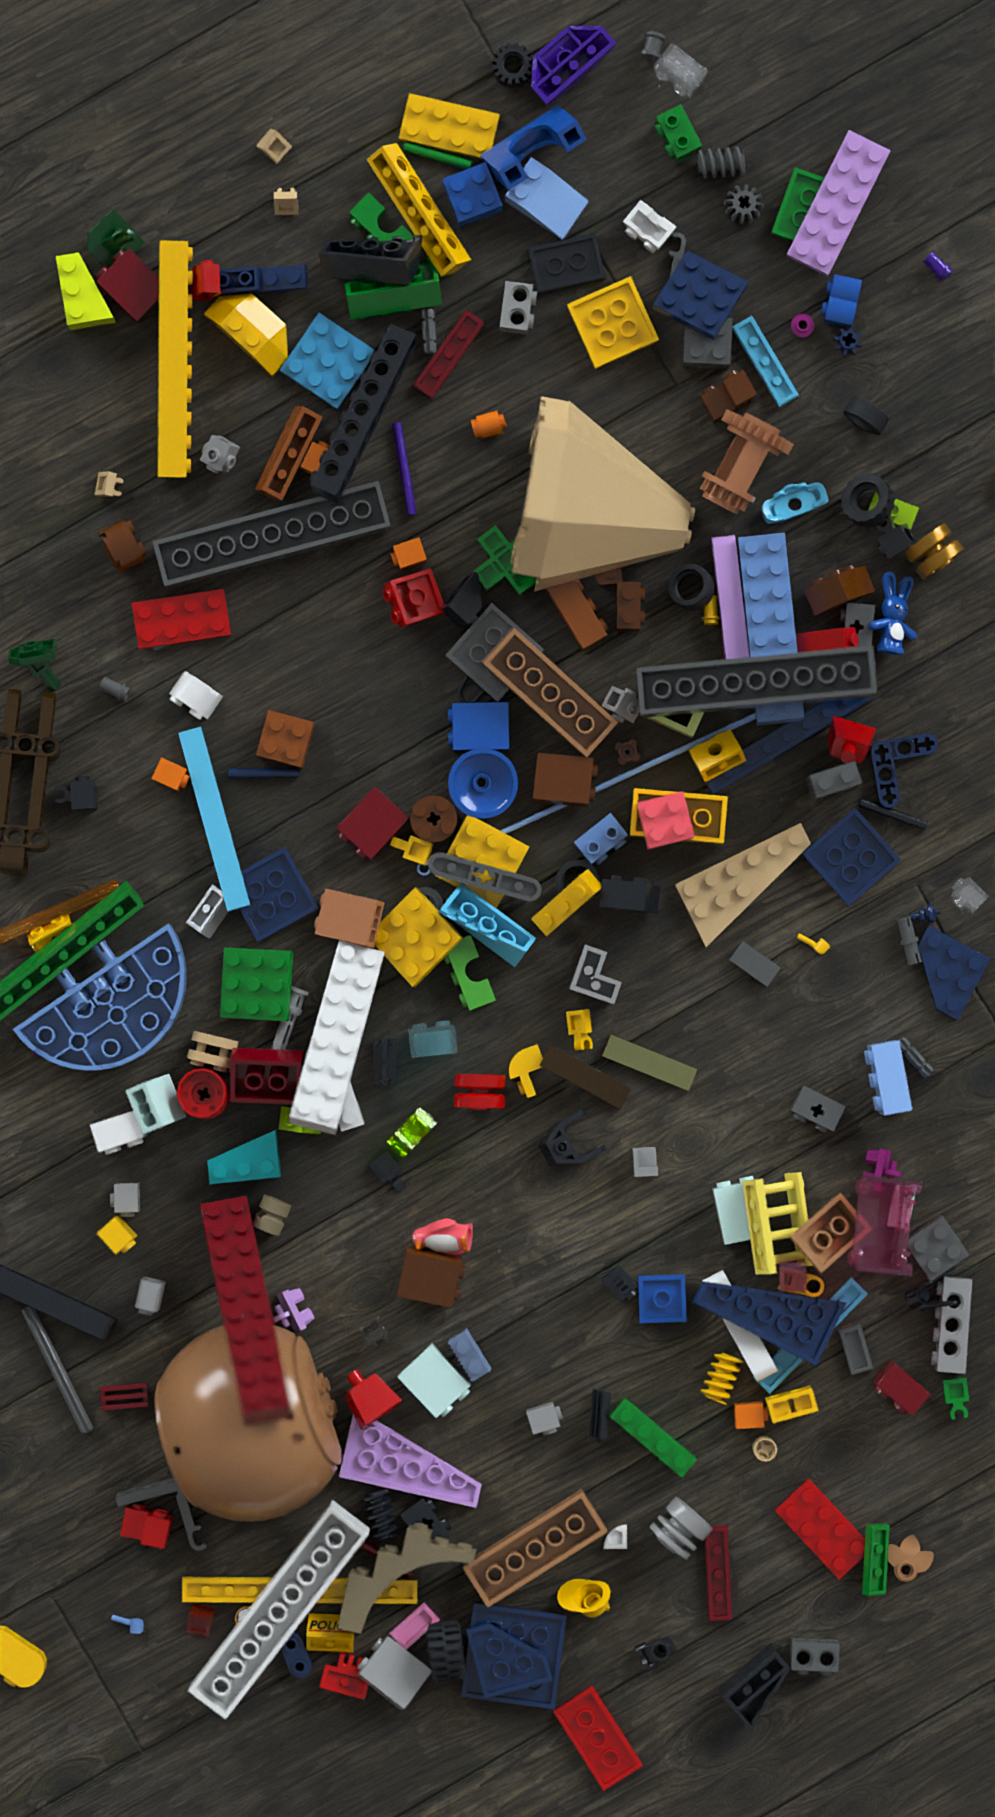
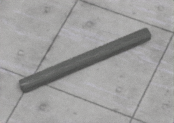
M31 1306L23 1308L24 1318L80 1432L85 1434L93 1429L92 1423L36 1309Z

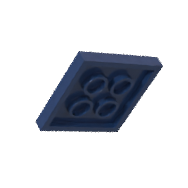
M687 251L655 300L653 309L714 340L748 287V281Z
M853 808L802 853L805 859L847 906H850L901 861L856 808Z
M286 847L241 871L251 906L240 908V911L257 942L319 909Z

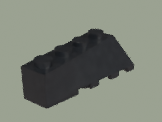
M414 235L413 240H402V236L392 237V241H379L378 237L369 238L363 242H358L357 238L327 240L319 252L323 277H332L334 279L343 278L356 281L363 280L377 283L410 285L418 271L422 235Z

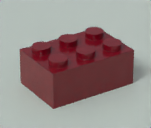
M233 1048L230 1059V1102L293 1105L303 1071V1051Z

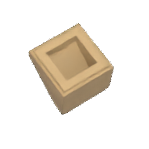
M270 129L256 145L276 164L292 147L273 129Z

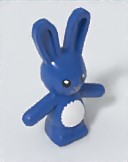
M886 572L882 579L885 599L882 603L881 611L884 618L871 621L869 629L877 630L882 628L880 640L876 648L877 652L887 655H903L902 641L904 635L910 640H915L917 637L916 632L902 622L908 613L906 601L913 587V578H903L896 594L895 574L893 572Z

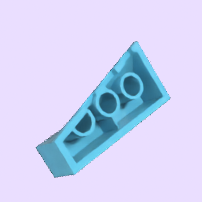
M460 883L438 912L448 917L514 967L536 939L463 883Z

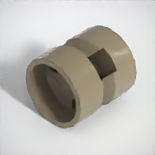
M264 1194L259 1205L261 1212H256L252 1225L270 1234L280 1236L284 1226L282 1219L287 1218L292 1205Z

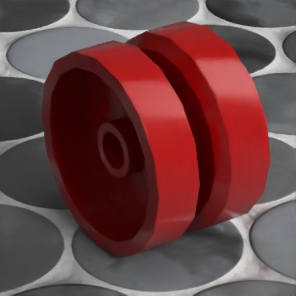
M455 1074L454 1086L469 1089V1093H456L454 1095V1107L469 1108L468 1110L505 1108V1096L491 1093V1089H503L505 1087V1075Z

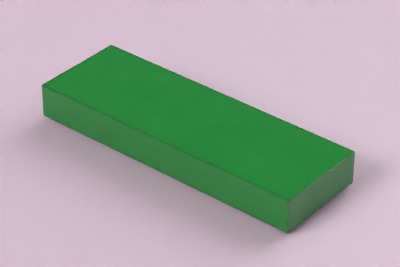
M889 1524L866 1525L862 1595H886Z

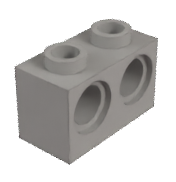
M505 281L500 331L527 335L528 328L533 329L534 315L530 314L531 305H536L537 292L533 291V284ZM517 292H524L527 298L522 302H518L513 296ZM518 314L524 318V321L519 325H515L511 322V317Z

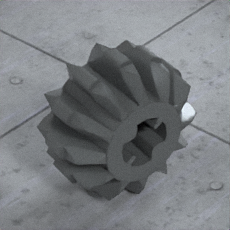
M744 184L743 191H741L738 185L735 186V193L729 191L727 193L729 199L724 200V205L729 207L725 210L726 215L733 213L731 221L734 222L738 217L740 218V225L744 224L745 218L749 224L753 223L752 216L759 218L760 212L758 210L764 207L762 203H759L762 200V195L754 196L757 190L755 187L750 192L747 191V184ZM743 200L747 201L748 208L746 209V206L744 207V209L740 208V201L742 203Z

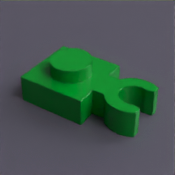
M967 1378L943 1379L945 1403H952V1407L949 1410L950 1418L955 1420L954 1414L956 1410H962L963 1418H967L968 1411L963 1406V1402L969 1401Z

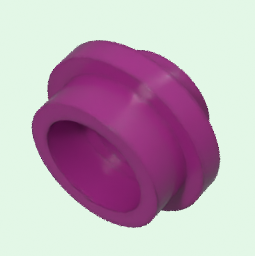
M799 314L793 318L791 330L797 337H807L814 330V321L809 315ZM799 322H805L807 324V328H799Z

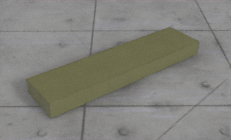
M610 1035L602 1054L605 1058L689 1091L697 1069L613 1035Z

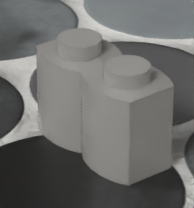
M149 1277L141 1279L135 1307L139 1308V1313L152 1315L160 1310L165 1281Z

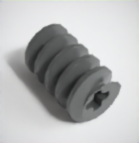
M726 147L722 154L720 148H716L714 155L710 149H707L705 156L701 149L697 150L698 176L702 172L704 179H707L708 173L711 172L713 178H716L718 171H720L722 176L726 177L727 170L730 171L732 177H735L736 170H739L741 176H744V149L741 153L738 147H734L732 154L729 147Z

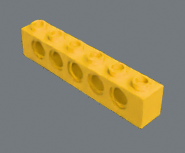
M398 144L382 146L367 159L368 163L414 235H422L421 246L441 277L456 273L471 258Z

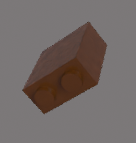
M538 753L533 792L534 803L590 808V801L595 802L596 788H592V781L597 779L598 765H594V758Z
M407 1246L397 1297L452 1308L453 1301L459 1300L461 1287H457L458 1278L463 1279L466 1266L461 1264L462 1257L422 1248L417 1251L416 1247Z

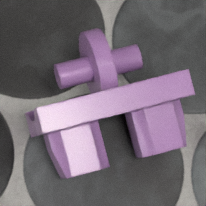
M301 1289L285 1290L276 1294L281 1304L274 1307L278 1315L272 1318L273 1321L281 1320L284 1328L291 1325L294 1332L307 1328L306 1325L314 1319V1316L309 1308L299 1312L295 1305L304 1300Z

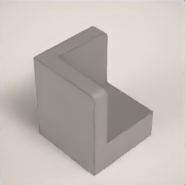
M632 1148L634 1177L658 1176L656 1148Z

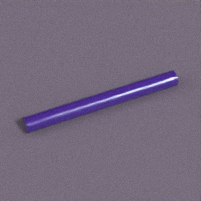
M394 423L392 428L407 516L416 515V508L401 423Z

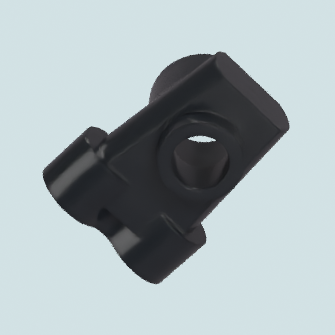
M669 1635L648 1644L643 1642L635 1646L636 1652L648 1672L658 1667L657 1663L667 1659L668 1656L677 1651ZM659 1644L664 1645L667 1650H660Z

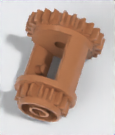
M726 410L721 420L729 424L727 430L736 436L715 476L704 471L702 477L705 480L700 489L704 491L702 497L738 514L739 510L745 512L749 502L754 503L756 499L748 494L747 491L767 452L776 456L780 452L789 455L794 444L778 436L780 430L746 412L742 417Z

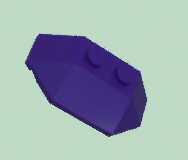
M567 26L533 56L531 88L546 105L564 96L594 70L617 43L602 26Z

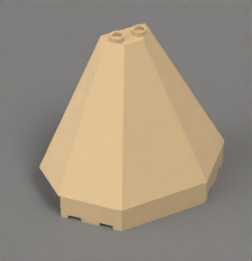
M541 396L538 418L532 431L529 454H533L523 518L514 541L510 563L513 565L512 573L536 577L534 591L681 551L685 543L689 544L692 530H689L688 526L689 521H693L695 508L690 507V503L573 403Z

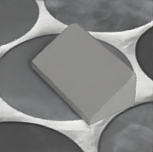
M212 884L186 922L207 938L213 935L228 913L222 891Z

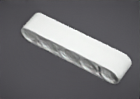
M723 1270L702 1280L731 1285ZM723 1319L757 1382L778 1371L760 1337Z

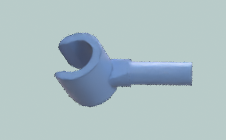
M112 1615V1621L130 1625V1633L139 1634L144 1631L142 1619H126Z

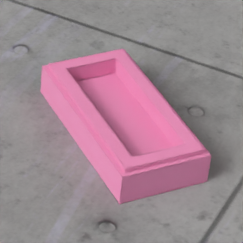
M424 1601L392 1629L389 1634L401 1647L407 1650L427 1632L429 1623H437L440 1618Z

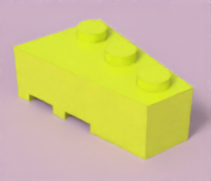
M73 253L56 256L69 329L75 330L116 323L80 254Z

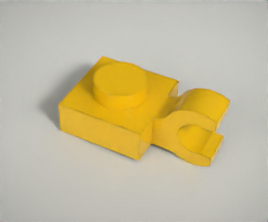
M393 836L390 843L392 847L405 851L403 858L424 866L427 864L434 845L414 836H410L408 842Z
M589 1009L566 1012L569 1035L574 1034L575 1051L592 1049V1040L587 1035V1033L592 1032Z

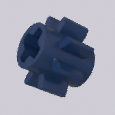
M853 327L846 332L841 328L839 330L841 337L834 336L833 338L835 342H838L834 350L838 351L840 349L843 352V357L848 352L855 355V347L860 348L862 346L861 342H857L861 333H853ZM846 337L851 338L849 347L845 346Z

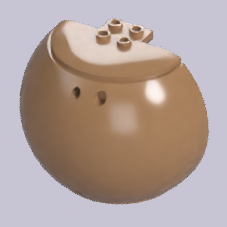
M223 1325L208 1330L189 1342L175 1355L157 1383L155 1391L156 1420L169 1468L186 1499L193 1506L214 1516L233 1521L257 1522L287 1515L314 1499L330 1482L338 1469L337 1465L341 1464V1447L332 1422L336 1418L338 1410L335 1401L331 1400L328 1392L331 1390L330 1383L327 1377L324 1378L323 1373L317 1374L309 1347L301 1336L296 1337L295 1333L274 1325L291 1404V1418L244 1427Z

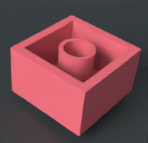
M683 791L636 804L648 850L695 837Z

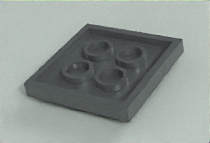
M491 603L445 656L498 702L509 688L480 662L511 628H515L540 652L544 649Z

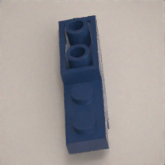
M301 264L266 268L255 266L221 269V294L288 293L291 290L308 289L307 266Z

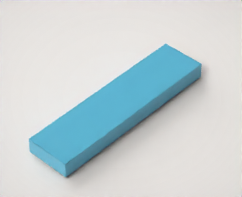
M753 316L734 325L732 331L777 407L779 408L797 398L799 394Z

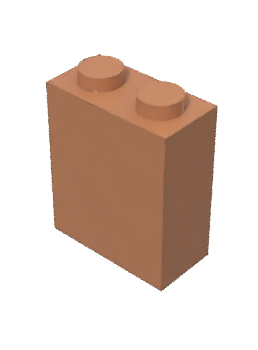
M325 888V893L320 898V914L314 923L315 934L374 948L384 902Z

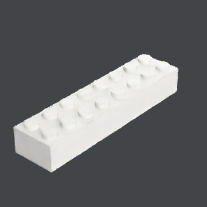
M339 940L289 1123L333 1135L336 1134L382 967L383 951Z

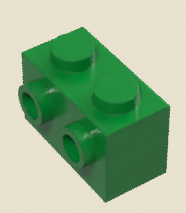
M682 105L656 117L654 129L659 138H664L667 144L664 148L670 159L674 158L675 162L678 163L696 154L697 150L702 149V144Z

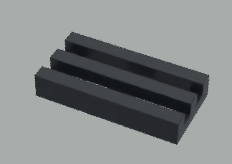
M593 1389L589 1434L591 1437L598 1439L608 1438L611 1392Z

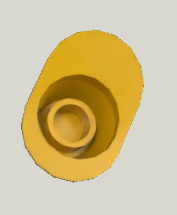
M573 1579L560 1587L557 1600L564 1609L581 1612L586 1617L593 1618L605 1611H609L610 1605L608 1602L611 1591L609 1586L602 1581Z

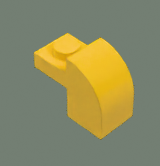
M538 1044L519 1051L512 1058L509 1066L510 1079L520 1077L521 1080L517 1082L521 1095L526 1094L527 1098L536 1095L528 1073L542 1068L539 1066L543 1058Z

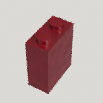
M128 248L126 251L122 249L112 258L115 263L110 268L105 265L96 276L99 279L96 281V284L137 322L159 299V277Z
M374 787L338 825L337 829L340 831L338 836L347 844L351 841L356 845L355 852L364 860L367 857L372 860L410 819Z

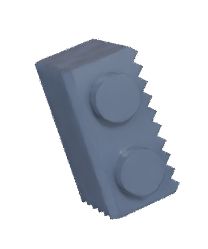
M467 1328L449 1339L448 1345H451L450 1349H453V1353H456L455 1357H458V1361H461L460 1365H463V1369H465V1373H468L470 1381H475L491 1371V1366Z

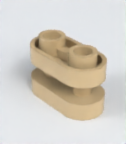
M193 1031L191 1040L198 1043L196 1050H188L187 1058L191 1059L190 1064L204 1067V1064L208 1063L214 1065V1070L227 1072V1068L230 1069L229 1050L237 1048L239 1041ZM207 1044L220 1047L219 1055L206 1053Z

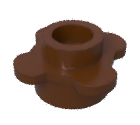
M631 739L629 742L616 743L615 750L618 752L619 757L617 761L619 764L625 765L626 762H637L640 759L635 740Z

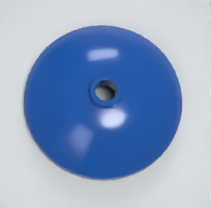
M488 748L473 749L464 753L455 761L448 777V790L453 803L463 813L475 818H491L504 812L513 802L518 789V778L513 764L500 752ZM479 778H484L485 783L483 786L477 785Z

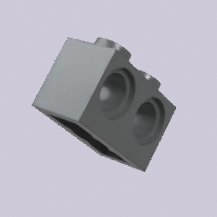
M791 1638V1670H795L796 1674H809V1671H818L819 1675H833V1672L839 1671L840 1643L838 1640ZM801 1651L809 1653V1658L805 1662L796 1660L797 1654ZM825 1652L832 1654V1660L828 1663L820 1661V1656Z

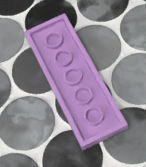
M850 130L848 131L786 255L787 257L828 277L891 150Z

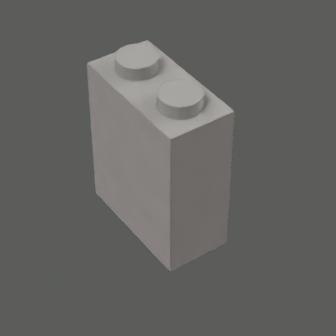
M389 1636L384 1637L383 1640L379 1638L371 1648L374 1652L369 1659L365 1656L357 1668L360 1671L357 1676L398 1709L403 1710L432 1671Z

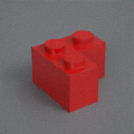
M132 1503V1506L128 1505L126 1507L120 1536L141 1540V1544L164 1549L169 1540L174 1515L169 1514L168 1509L156 1507L155 1510L146 1509L144 1504Z

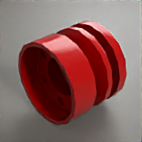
M204 1068L195 1069L185 1074L179 1082L177 1089L178 1102L182 1109L193 1117L204 1120L213 1119L221 1115L228 1107L230 1088L226 1080L218 1073ZM208 1088V1094L211 1096L209 1099L205 1098L202 1101L203 1097L200 1095V1092L206 1091Z

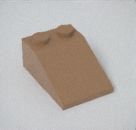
M840 1193L810 1217L790 1239L821 1274L871 1228Z

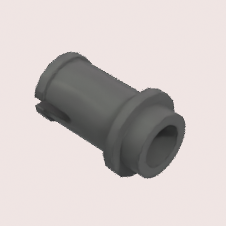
M106 676L99 686L100 691L117 697L118 701H126L131 690L127 687V684L124 683L122 685Z

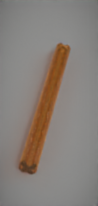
M116 879L111 880L0 929V944L45 925L57 917L68 915L104 899L120 886Z

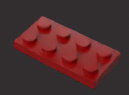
M224 589L132 603L139 650L231 636Z
M809 1478L775 1509V1512L839 1580L864 1557L865 1538Z

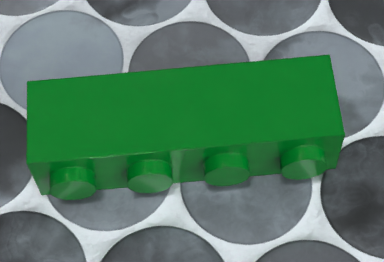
M625 1396L610 1412V1417L680 1477H683L697 1461L695 1455Z

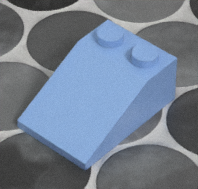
M531 157L523 168L528 178L508 190L505 195V202L563 240L589 201L554 172Z

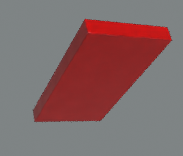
M593 1685L553 1710V1713L603 1791L643 1766Z

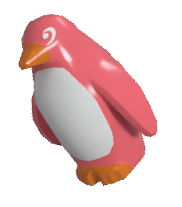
M445 1218L416 1229L412 1234V1240L417 1251L423 1247H428L436 1252L460 1255L464 1252H470L473 1225L472 1223L458 1224L454 1220Z

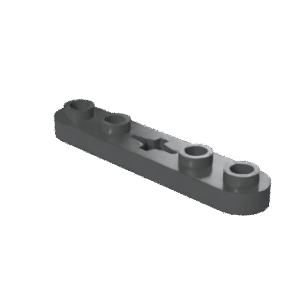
M442 852L434 853L428 860V868L436 876L525 901H534L541 894L542 888L540 883L528 876ZM484 870H487L488 875L497 880H486L485 883H481V878L472 874L473 872L482 874Z

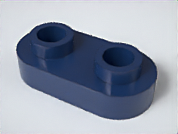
M293 1631L280 1649L289 1672L294 1677L303 1678L310 1673L312 1661L302 1636L298 1632ZM289 1640H293L296 1643L294 1648L287 1646ZM296 1663H303L304 1669L298 1670L295 1666Z

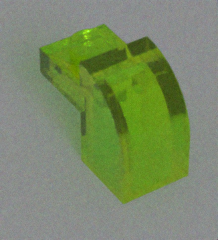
M419 1107L387 1143L404 1158L437 1123L429 1113Z

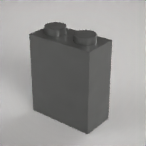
M855 761L810 775L805 779L812 801L855 788L862 784Z

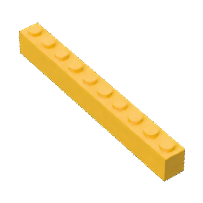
M160 240L157 477L186 478V473H191V459H187V449L191 450V435H187V426H191V412H187V403H191L192 391L187 388V379L192 378V365H187V356H192V342L187 341L188 332H192V318H188V308L192 309V294H188V285H192V271H188V261H192L193 248L188 247V241Z

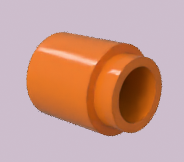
M498 411L476 416V419L471 420L475 438L481 437L483 439L502 434V428H506L504 415H499Z

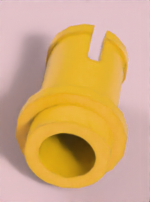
M713 595L711 601L704 607V617H702L704 625H718L720 616H718V596Z

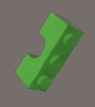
M471 935L464 937L445 957L446 963H451L454 972L450 974L455 986L460 985L463 993L459 995L464 1008L468 1006L469 1010L496 1001L488 979L474 982L466 976L465 968L468 962L479 957Z

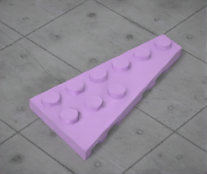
M354 1415L352 1416L339 1477L477 1507L481 1489L480 1482L379 1421H375L361 1430Z

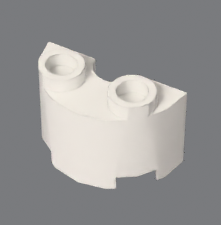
M641 200L623 221L627 227L625 232L632 239L636 240L639 238L643 241V246L651 253L659 250L676 229L674 224L666 218L659 216Z
M186 671L183 672L169 693L172 695L170 697L172 702L180 707L184 703L191 708L189 713L199 720L202 717L208 720L223 697Z

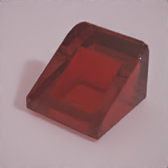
M193 1603L186 1632L209 1637L215 1608Z

